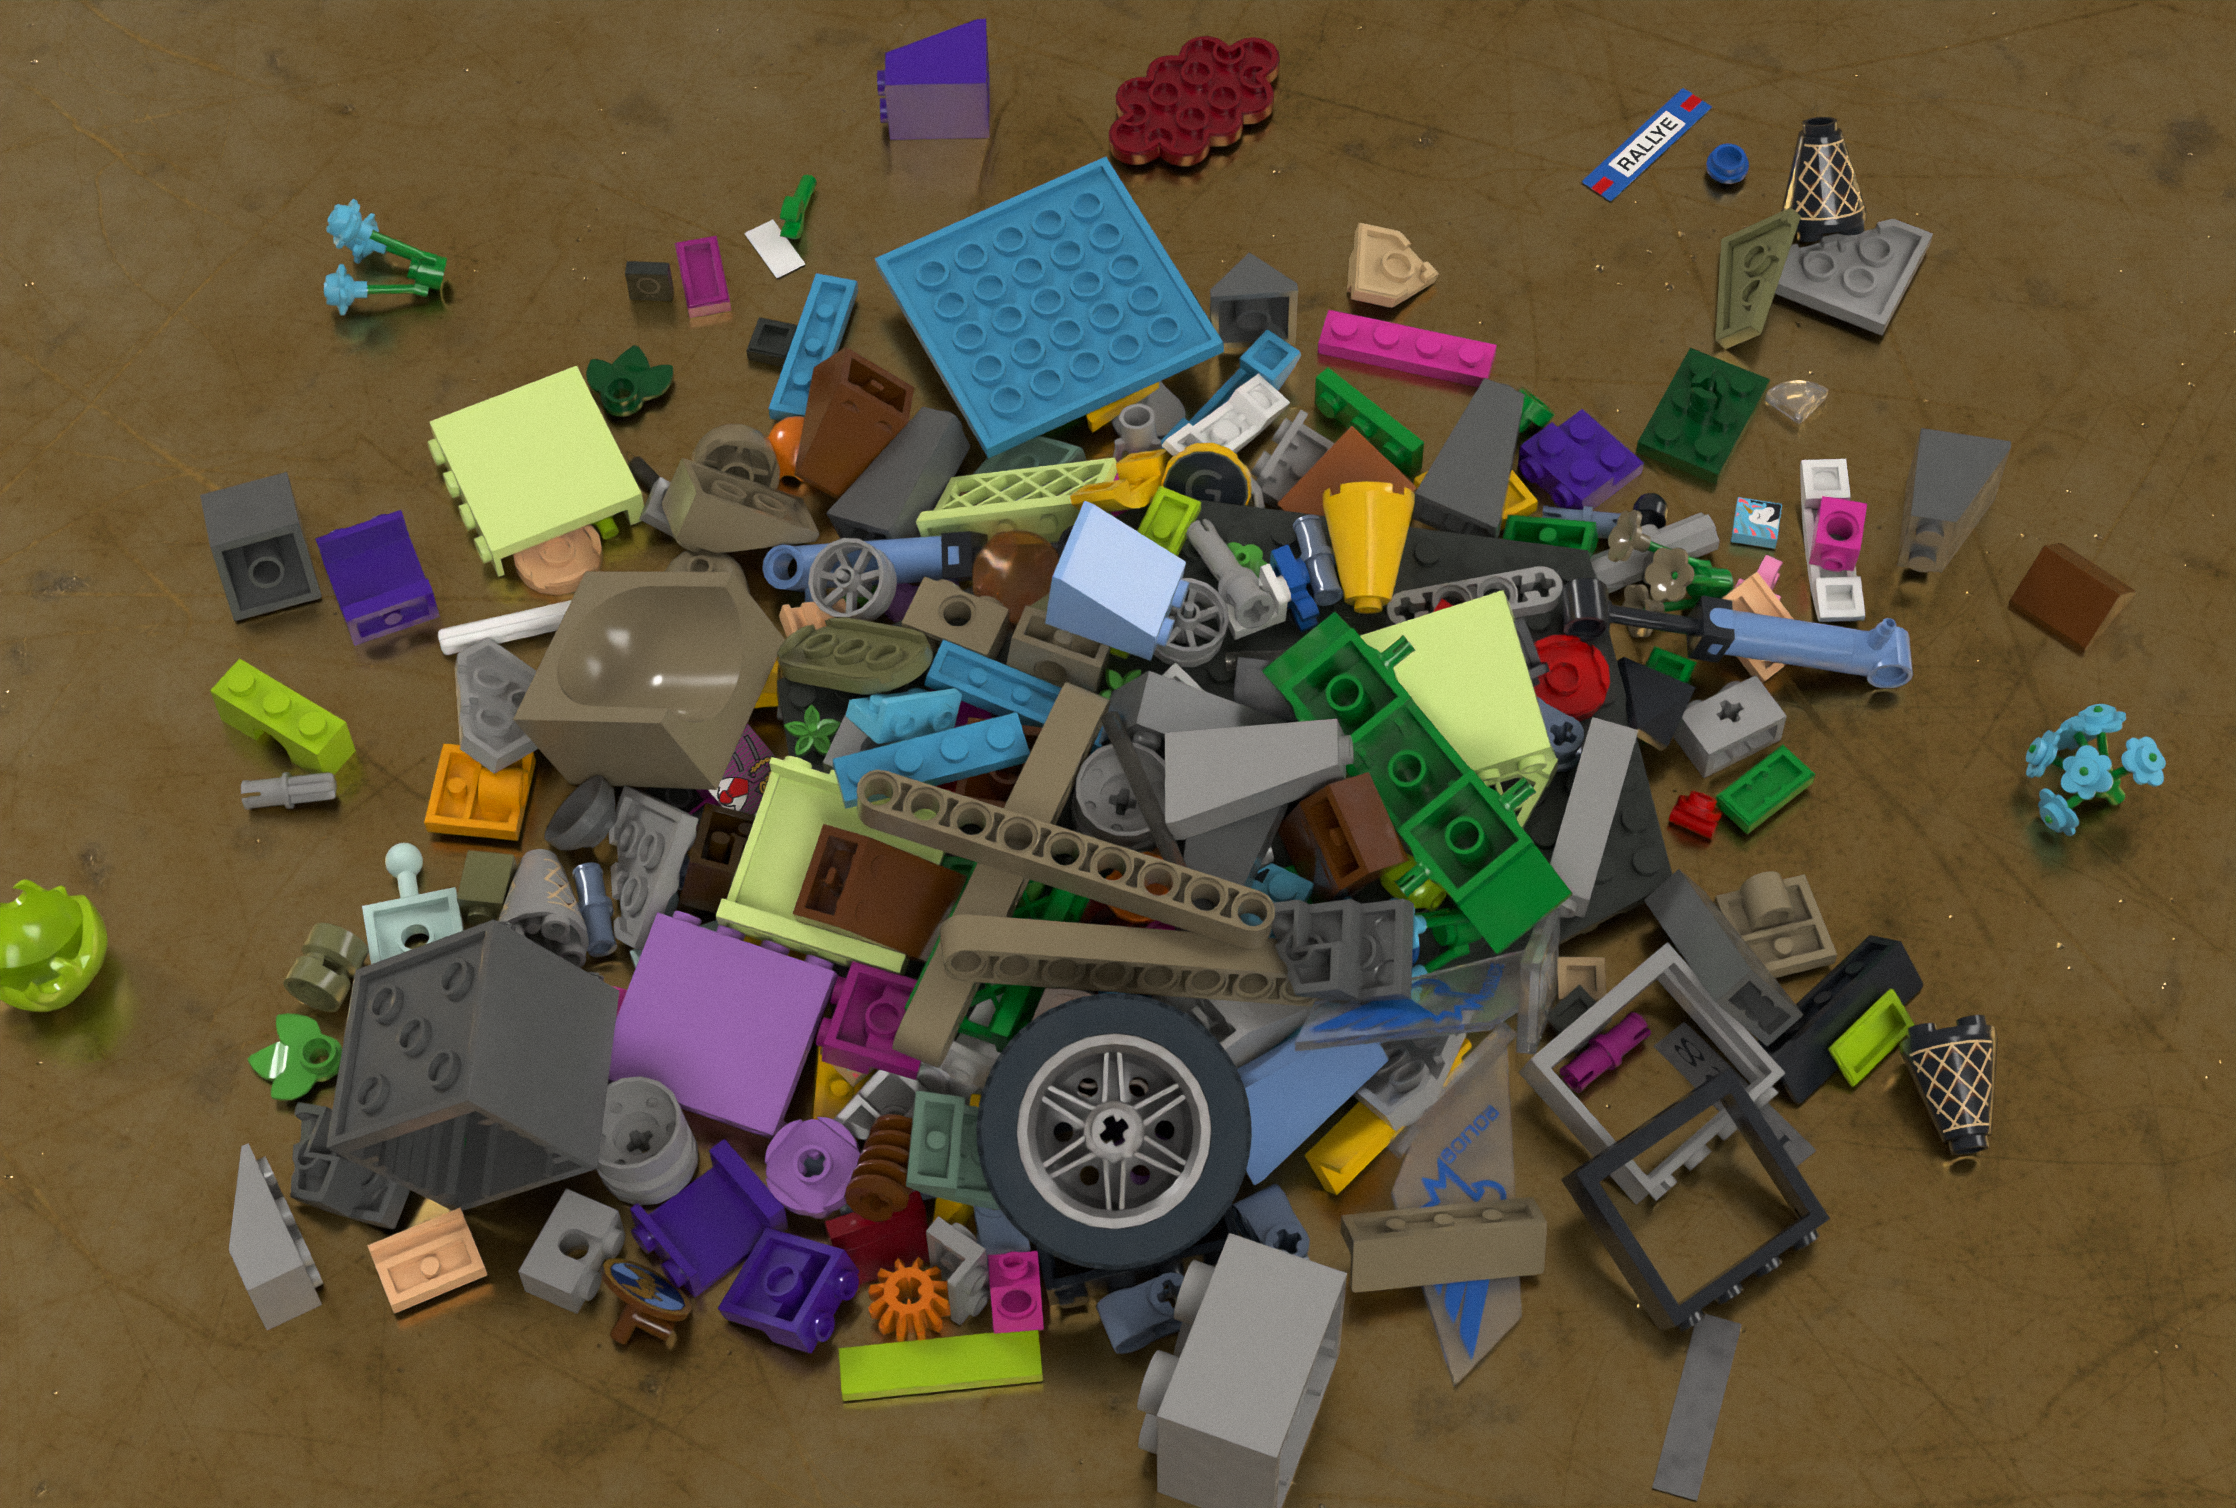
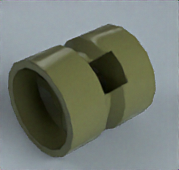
M317 923L313 926L301 949L304 956L296 958L283 984L285 989L300 1002L321 1011L335 1012L339 1010L352 986L349 979L354 978L355 970L362 967L369 950L360 938L346 929L330 923Z

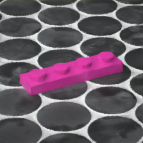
M1328 310L1318 342V353L1479 387L1484 378L1489 379L1497 345Z

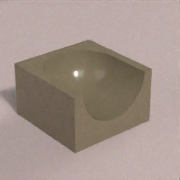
M586 571L513 720L570 784L581 785L587 779L601 775L611 786L626 785L629 787L717 790L778 657L777 652L785 639L733 572Z

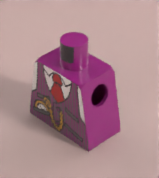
M749 724L746 725L717 790L696 789L704 801L688 814L699 819L696 825L697 832L705 803L755 816L757 814L771 774L769 762L771 757L776 758V756Z

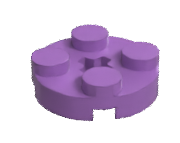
M817 1117L818 1120L810 1119L804 1122L799 1119L784 1126L768 1145L765 1155V1163L767 1164L766 1181L771 1193L785 1208L799 1215H809L813 1218L822 1219L828 1217L833 1211L840 1209L847 1203L844 1197L846 1187L851 1180L854 1168L857 1167L861 1150L854 1136L841 1123L827 1117ZM820 1156L825 1157L822 1164L825 1169L820 1175H813L810 1178L804 1176L807 1173V1168L803 1163L807 1158L810 1157L816 1161Z

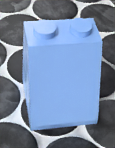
M1084 501L1052 576L1045 624L1151 661L1157 644L1165 647L1169 640L1175 621L1168 618L1172 607L1181 609L1190 584V582L1182 580L1186 562L1098 506Z

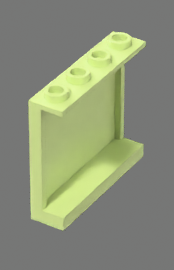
M577 366L430 421L434 439L427 441L434 462L437 466L445 464L448 472L443 473V478L452 498L460 496L463 504L459 505L458 509L465 527L468 531L476 529L479 537L474 538V543L483 563L491 561L498 577L505 575L501 562L502 558L622 511H624L630 525L642 521L639 519L644 508L642 493Z
M1504 590L1360 636L1367 645L1377 649L1380 653L1391 646L1402 635L1406 637L1416 651L1412 652L1393 668L1398 682L1487 787L1500 782L1502 775L1518 770L1521 774L1534 773L1544 769L1547 766V761L1557 759L1548 737L1514 624L1513 612Z
M786 756L784 760L771 757L769 762L771 774L727 899H721L716 913L718 924L735 929L745 934V936L761 941L768 940L790 950L813 955L849 968L852 961L904 976L910 960L906 959L905 954L798 922L793 915L798 896L823 824L871 837L940 866L946 852L865 825L858 816L857 806L845 809L834 770H830L829 774L814 770L811 763L794 756ZM890 798L871 803L874 805L886 804L890 801ZM920 809L914 813V816L921 820H929L934 818L936 813L930 809Z

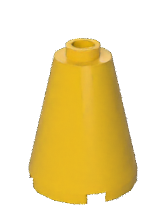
M1353 482L1341 484L1339 494L1332 495L1330 488L1326 489L1323 493V508L1345 603L1354 606V611L1357 613H1379L1382 611V606L1387 605L1392 600L1415 503V494L1409 488L1404 487V495L1393 493V484Z

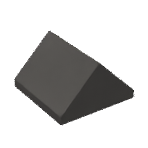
M1249 252L1210 289V322L1222 339L1224 349L1251 347L1267 329L1289 344L1296 343L1297 283Z

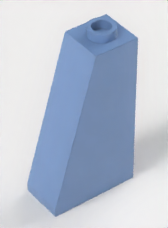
M1354 1004L1319 1024L1356 1009L1358 1006ZM1359 1028L1340 1037L1308 1039L1328 1029L1307 1030L1237 1069L1244 1084L1250 1108L1252 1139L1246 1173L1254 1185L1263 1181L1389 1061L1380 1045L1388 1040L1387 1036H1380L1385 1033L1384 1031L1367 1037H1349L1364 1029Z

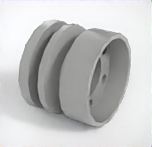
M1114 742L1098 748L1083 762L1076 778L1071 803V823L1075 832L1140 853L1150 852L1161 842L1167 829L1165 824V761L1154 750L1134 742ZM1117 804L1126 805L1125 815L1115 813Z
M642 1076L621 1078L608 1084L597 1171L606 1189L620 1201L634 1205L637 1203L639 1205L658 1204L677 1195L690 1182L697 1167L698 1145L674 1093L660 1081Z

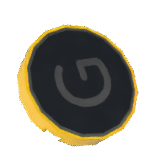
M1195 443L1185 447L1184 451L1179 452L1176 456L1174 455L1168 461L1161 481L1162 487L1192 499L1243 506L1248 505L1252 492L1251 474L1246 464L1244 466L1238 459V455L1230 448L1215 443Z

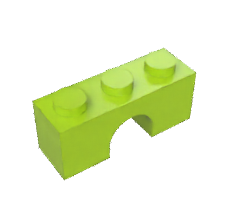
M240 658L210 690L222 721L254 740H257L264 731L267 732L286 749L292 763L310 774L329 772L335 775L356 751L347 723Z

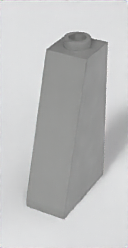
M1592 717L1550 865L1573 893L1572 896L1551 912L1557 916L1566 918L1574 916L1585 917L1638 734L1636 729Z
M1337 719L1165 733V824L1174 840H1185L1188 837L1208 832L1314 794L1328 784L1346 779V765L1353 764L1354 761L1351 735H1344Z

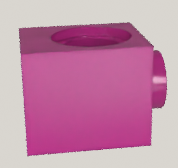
M1822 496L1815 519L1809 564L1819 565L1823 569L1833 572L1843 570L1854 571L1861 550L1867 503ZM1829 535H1839L1843 537L1845 541L1834 540Z
M1038 1251L988 1255L994 1334L1043 1330Z

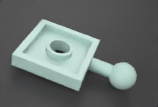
M399 843L391 847L386 854L385 865L387 871L397 878L400 898L362 906L371 964L412 950L405 947L404 944L414 934L422 933L429 936V940L426 943L428 944L464 930L462 915L457 903L458 893L456 887L419 894L416 875L420 872L423 865L421 852L410 843Z

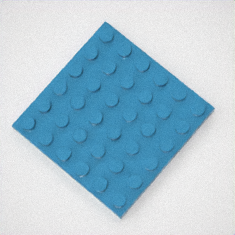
M1107 157L1094 161L875 258L877 270L988 459L1224 352L1222 339Z

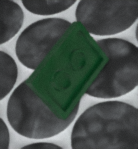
M1690 348L1640 436L1636 452L1717 485L1769 389L1770 379Z

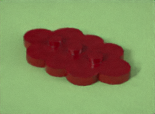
M1200 36L1188 40L1182 46L1179 56L1167 55L1154 59L1148 66L1146 77H1135L1127 80L1116 92L1115 106L1119 118L1111 125L1108 132L1111 153L1121 162L1132 165L1145 164L1160 156L1170 164L1190 166L1201 162L1208 155L1211 146H1227L1236 142L1241 137L1243 124L1258 123L1265 120L1272 112L1274 91L1270 83L1277 77L1280 69L1279 51L1271 42L1257 37L1244 38L1229 46L1219 38Z

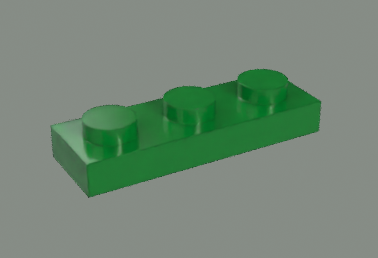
M1327 367L1316 376L1314 403L1326 417L1336 419L1347 429L1353 426L1387 460L1411 478L1422 468L1424 441Z

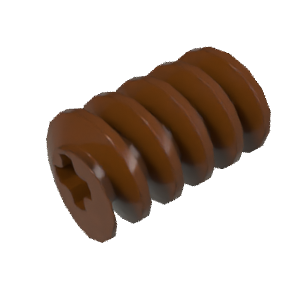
M884 1114L879 1116L872 1124L869 1137L865 1141L863 1152L858 1158L857 1167L853 1170L851 1180L846 1187L844 1195L848 1206L861 1217L874 1222H882L891 1218L894 1212H901L907 1207L908 1195L913 1192L912 1188L906 1186L913 1118L897 1114Z

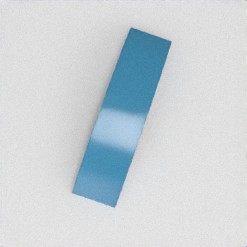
M1267 329L1239 358L1240 368L1190 421L1183 417L1161 440V445L1167 438L1188 423L1194 426L1225 404L1237 388L1258 373L1279 391L1299 361L1301 352Z

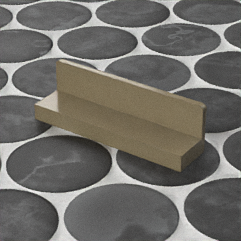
M1533 1197L1341 1215L1340 1233L1351 1254L1350 1287L1353 1292L1541 1274L1544 1271L1547 1221Z

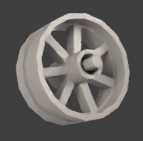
M842 538L829 543L817 554L810 567L808 585L813 601L823 612L834 618L846 617L871 622L889 608L896 593L897 576L893 563L884 552L860 539ZM862 550L852 568L847 554ZM872 555L875 556L879 569L864 573ZM839 561L841 566L834 573H830L834 564ZM879 580L878 587L873 594L871 592L872 581ZM827 581H832L838 587L827 596ZM847 594L846 613L834 610L832 606ZM857 597H866L869 602L857 610Z
M1183 578L1182 580L1190 582L1185 597L1187 602H1183L1181 609L1172 607L1170 612L1172 616L1168 617L1175 620L1172 632L1165 647L1157 644L1154 655L1170 665L1176 663L1180 667H1196L1210 661L1220 651L1229 623L1228 607L1219 592L1209 584L1193 578ZM1194 601L1201 603L1207 609L1200 611L1198 606L1194 604ZM1215 618L1219 631L1217 632L1200 623ZM1194 634L1211 642L1197 647ZM1174 641H1176L1180 644H1186L1187 647H1182L1173 643Z

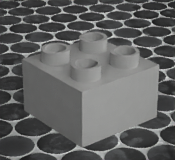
M1231 1233L1227 1237L1216 1267L1196 1260L1191 1262L1183 1279L1174 1309V1319L1182 1321L1174 1355L1160 1350L1155 1352L1145 1374L1137 1403V1409L1146 1412L1139 1436L1138 1448L1157 1455V1492L1201 1508H1282L1340 1354L1347 1273Z

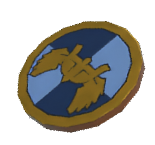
M616 1258L608 1259L600 1269L601 1279L612 1292L627 1303L610 1332L611 1338L619 1343L627 1344L636 1327L667 1341L675 1325L671 1321L685 1320L692 1310L690 1300L680 1288H675L667 1278L648 1267L633 1261Z

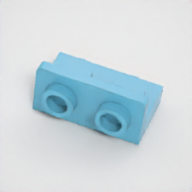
M913 688L908 690V692L888 695L873 694L870 697L849 700L846 717L877 744L909 740L953 729L962 694L955 688L931 692L925 689Z

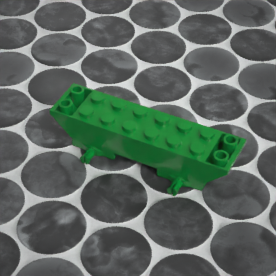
M1334 612L1262 672L1292 707L1298 719L1297 722L1337 719L1344 735H1351L1354 761L1353 764L1346 765V774L1351 778L1369 772L1398 836L1413 853L1417 863L1398 880L1394 881L1408 898L1411 893L1430 879L1445 891L1494 952L1499 955L1573 895L1536 847L1533 840L1519 825L1514 809L1535 794L1536 791L1524 777L1502 795L1487 787L1398 682L1393 668L1412 652L1416 651L1406 637L1402 635L1391 646L1380 653L1377 649L1367 645L1353 627L1351 628Z

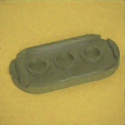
M835 617L825 620L827 626L817 630L814 624L802 627L786 638L777 652L779 657L778 663L782 675L786 679L793 682L863 695L879 694L906 685L919 677L933 660V651L925 634L921 631L846 617Z

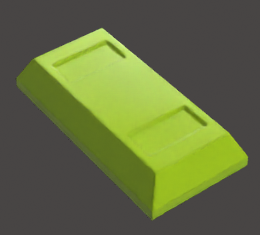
M1889 989L1828 1048V1051L1849 1085L1854 1087L1908 1035L1907 1029L1915 1026L1894 989Z

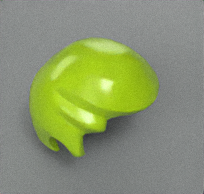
M23 879L13 887V889L23 890L22 894L13 902L0 903V1000L22 1010L36 1012L58 1010L73 1002L84 992L101 969L108 946L107 930L100 913L85 895H68L65 887L62 885L46 890L28 879Z

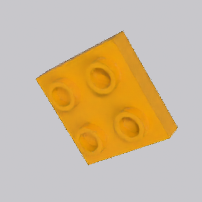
M443 743L424 821L427 832L518 841L536 764L534 752L494 774L460 750V745Z

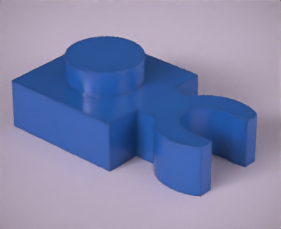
M1289 545L1272 550L1270 565L1276 577L1282 575L1287 582L1291 593V601L1287 603V609L1291 608L1300 632H1304L1318 626L1315 617L1319 616L1320 613L1316 603L1306 589V585L1310 583V576L1302 558L1295 559Z

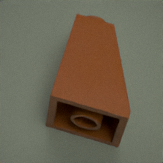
M1351 426L1277 505L1282 511L1325 516L1323 493L1326 489L1330 488L1332 495L1339 494L1341 484L1353 482L1393 484V493L1404 495V487L1411 489L1414 494L1417 491V487Z

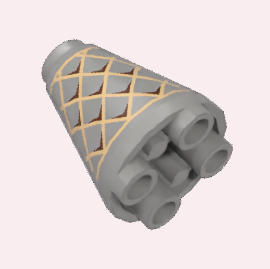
M535 849L527 852L517 866L498 922L504 921L515 925V931L581 968L586 961L589 938L586 924L564 868L558 861L557 856L551 851Z

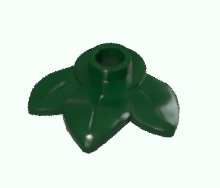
M637 345L627 349L612 364L599 359H591L586 371L587 382L594 391L600 394L603 408L615 416L634 414L642 407L644 401L661 396L671 385L674 376L672 365H657L650 368L645 354Z

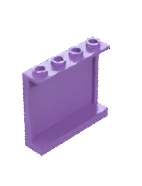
M674 911L672 917L657 912L616 1018L608 1084L621 1078L639 1076L660 1081L674 1093L681 1109L772 1140L787 1125L784 1121L786 1112L832 989L838 978L836 972L832 971L834 964L813 955H806L805 961L788 956V948L768 940H762L760 946L745 942V934L726 926L718 925L716 932L700 927L702 920L681 911Z

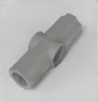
M1702 512L1660 529L1651 524L1641 526L1642 533L1650 536L1651 541L1670 549L1682 548L1688 553V556L1693 558L1715 551L1719 547L1720 540L1717 536L1716 526L1708 514L1704 515ZM1608 549L1593 555L1590 559L1595 579L1605 583L1608 593H1611L1640 580L1648 584L1645 580V570L1653 563L1654 553L1648 550L1642 553L1633 549L1628 560L1613 562L1608 559Z

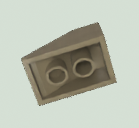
M681 458L661 503L675 540L680 546L693 552H700L704 549L714 553H726L775 547L782 544L792 545L816 542L819 536V531L803 498L685 458Z

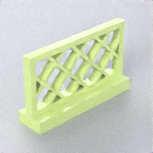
M1114 457L951 477L933 511L921 512L916 520V524L921 537L941 536V533L965 531L987 534L988 546L1059 541L1063 531L1075 524L1080 512L1071 504L1070 495L1088 484L1113 481L1117 474V462ZM1069 488H1072V489H1070V490L1064 492L1063 494H1061V495H1059V496H1056V495L1062 493L1063 491H1065V490H1067V489H1069ZM970 491L962 496H959L961 492Z

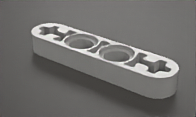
M1537 566L1396 593L1387 605L1386 625L1389 627L1406 621L1404 616L1399 615L1401 607H1407L1410 613H1415L1414 618L1428 614V610L1424 611L1425 604L1428 601L1431 602L1430 613H1433L1441 598L1455 597L1464 603L1483 597L1484 593L1490 589L1504 590L1509 598L1514 619L1545 613L1557 606L1563 589L1562 580L1553 569ZM1541 582L1544 589H1549L1547 597H1541L1538 591H1533L1534 583ZM1516 585L1520 586L1519 594L1524 593L1521 603L1517 602L1518 589Z

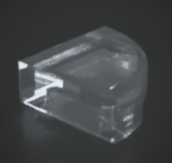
M1787 381L1769 389L1766 393L1765 401L1800 424L1827 398L1828 389L1809 381Z

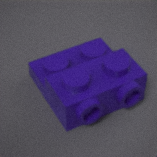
M1583 409L1558 427L1551 422L1520 446L1518 467L1523 476L1528 481L1537 483L1551 496L1557 507L1583 510L1584 506H1593L1594 510L1639 476L1644 465L1643 461Z
M766 1227L719 1305L718 1310L727 1320L764 1331L772 1342L811 1354L818 1341L825 1342L832 1335L835 1325L833 1315L842 1300L848 1301L856 1294L859 1285L857 1275L859 1270L843 1249Z

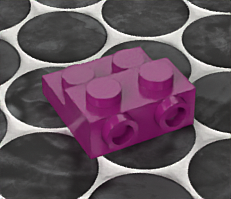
M852 961L847 978L838 976L830 1002V1004L837 1006L833 1018L824 1017L818 1032L816 1045L823 1047L822 1062L866 1075L869 1074L872 1067L916 1080L922 1062L895 1051L892 1047L897 1030L906 1013L904 1007L918 980Z

